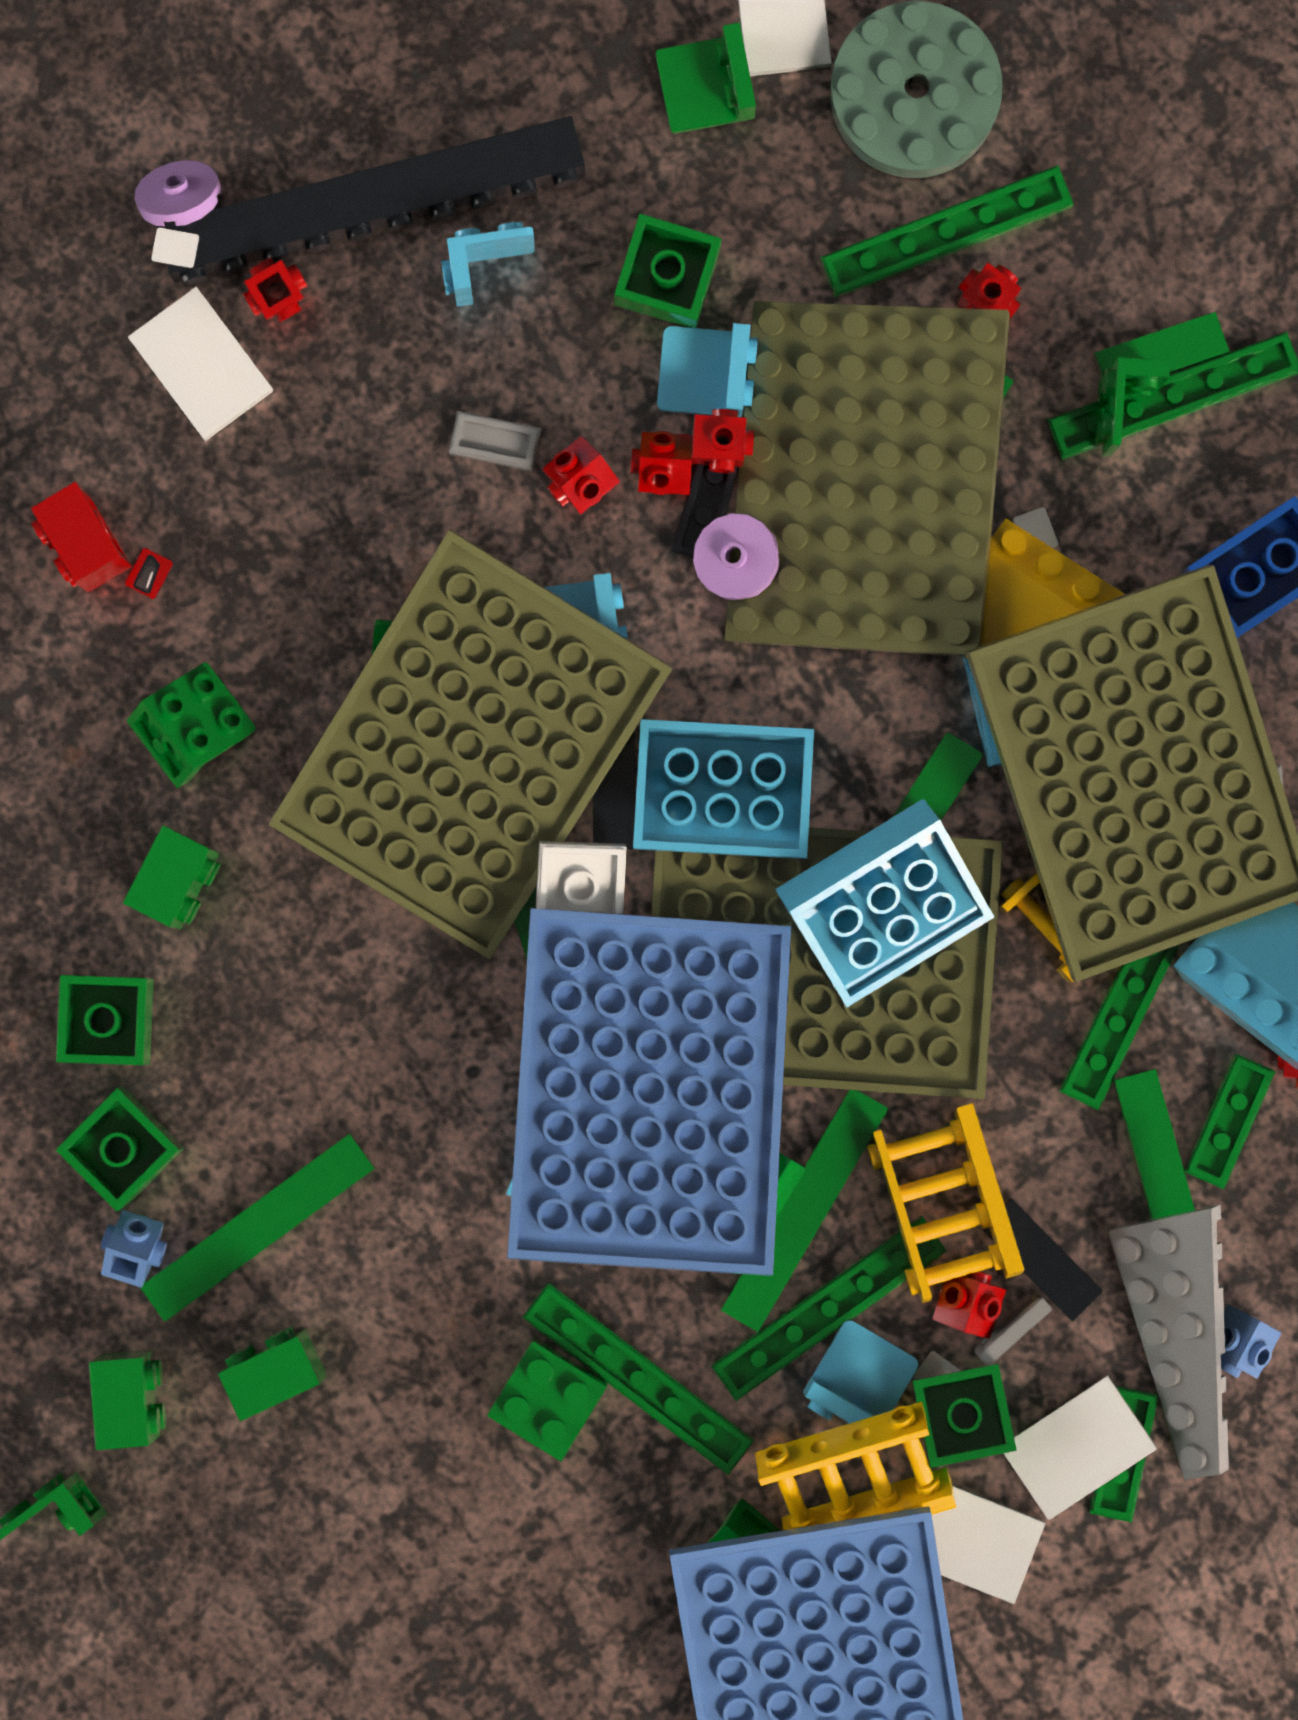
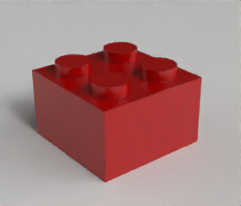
M76 481L31 508L37 520L31 523L34 531L44 545L47 544L51 551L56 550L59 557L54 559L53 562L66 582L69 581L73 588L79 585L89 593L132 567L90 495Z

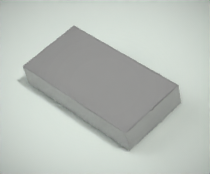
M457 411L449 455L533 472L542 430L538 427Z
M1034 1295L993 1331L990 1339H984L975 1347L974 1353L986 1366H990L1053 1309L1040 1295Z

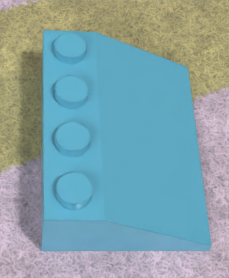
M641 719L633 849L807 859L814 729Z
M924 799L775 889L846 1007L854 1004L994 918L993 913L943 824Z
M1292 902L1197 937L1173 966L1185 983L1298 1070V906Z

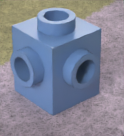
M122 1210L116 1226L108 1224L101 1242L100 1249L105 1250L101 1275L142 1288L151 1266L159 1267L164 1257L167 1242L160 1241L164 1223L144 1215H137Z
M1227 1304L1224 1310L1225 1353L1221 1355V1369L1236 1378L1244 1371L1258 1379L1262 1369L1269 1363L1272 1357V1350L1281 1332Z

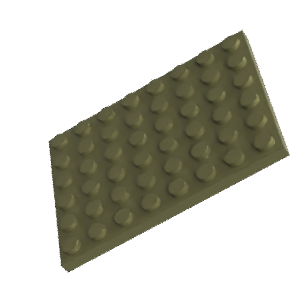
M754 301L751 337L758 338L755 364L748 363L747 380H754L752 406H745L744 417L747 418L746 430H754L753 456L744 455L743 467H739L735 514L749 515L761 521L776 537L779 547V567L771 584L759 595L741 600L728 599L725 641L966 656V651L982 646L1010 318L1008 310ZM740 549L732 550L731 563H736L741 558Z
M449 529L268 825L490 960L537 886L539 841H565L673 667Z
M1214 565L1203 566L966 651L1001 764L1073 981L1084 980L1298 900V833Z
M809 827L807 859L655 850L651 917L791 926L783 1085L985 1099L1003 841L950 837L993 913L994 918L849 1007L845 1006L775 889L869 831Z

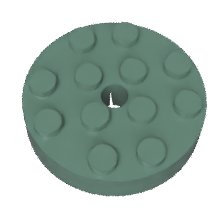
M907 1L889 5L875 11L862 20L849 33L837 54L830 83V105L833 119L848 147L871 167L889 175L903 178H926L940 175L955 169L972 157L991 132L1002 100L1001 67L996 52L987 36L972 20L962 13L941 4L925 1ZM909 80L911 83L920 84L924 89H927L926 95L921 98H913L907 94L905 86L908 85Z

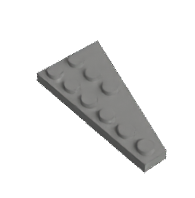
M1221 1204L1124 1225L1107 1231L1184 1480L1220 1475L1229 1470L1227 1419L1222 1415V1393L1226 1392V1376L1221 1375V1355L1225 1353L1223 1286L1218 1282V1260L1222 1259V1242H1217V1221L1221 1220Z

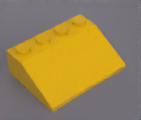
M1005 519L991 537L982 646L1125 594L1010 520Z

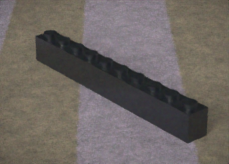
M568 116L213 209L203 218L187 225L176 226L174 221L164 222L165 226H157V229L165 228L199 236L194 266L192 268L167 264L169 274L174 282L182 281L183 285H193L207 279L206 274L221 270H223L224 274L239 273L248 269V263L266 260L270 257L274 263L280 260L284 261L290 257L289 252L305 248L308 253L319 252L330 248L331 241L347 238L349 242L361 241L371 237L373 230L389 227L390 231L403 230L413 226V220L430 216L431 220L445 219L454 215L457 208L471 205L472 209H483L496 204V198L511 194L515 199L525 198L538 192L537 187L554 183L555 188L567 187L577 183L579 176L586 175L585 163L573 118Z

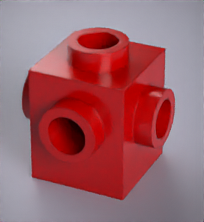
M270 257L249 270L253 277L244 281L249 291L244 293L243 296L255 316L263 313L267 320L276 316L281 323L302 310L298 303L306 299L302 289L308 285L295 264L287 267L285 261L280 260L274 263ZM274 282L282 283L285 288L284 295L279 299H274L269 294V287Z
M987 262L980 272L973 268L960 284L958 289L963 292V295L957 306L966 309L1008 310L1010 320L1021 306V303L1016 298L1022 288L1016 284L1018 278L1009 269L999 264L995 268ZM987 286L998 294L999 297L995 299L988 298L984 293V288Z
M730 409L712 410V415L695 414L692 464L709 465L708 471L716 473H733L735 467H743L744 455L753 456L754 430H746L747 418L738 417V411ZM720 437L727 438L730 441V443L727 445H721L716 440Z
M667 431L642 432L641 449L632 448L631 474L639 475L638 492H649L657 495H690L693 435L674 434Z
M582 436L566 449L557 453L553 460L542 468L552 482L546 488L562 507L569 503L580 515L591 506L597 504L607 492L620 482L601 454Z
M981 1271L945 1281L941 1287L932 1320L965 1333L990 1339L1002 1309L1006 1289L990 1284L992 1275Z

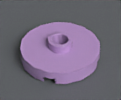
M183 160L172 162L154 169L141 179L135 189V202L139 213L145 221L155 226H165L164 222L174 221L176 226H182L203 218L214 209L218 203L217 195L219 192L221 194V186L218 176L211 166L199 161Z
M731 513L716 518L702 530L695 543L693 563L697 577L709 591L724 599L741 600L757 596L771 584L778 571V544L776 537L761 521L749 515ZM734 549H740V560L736 563H730V552Z

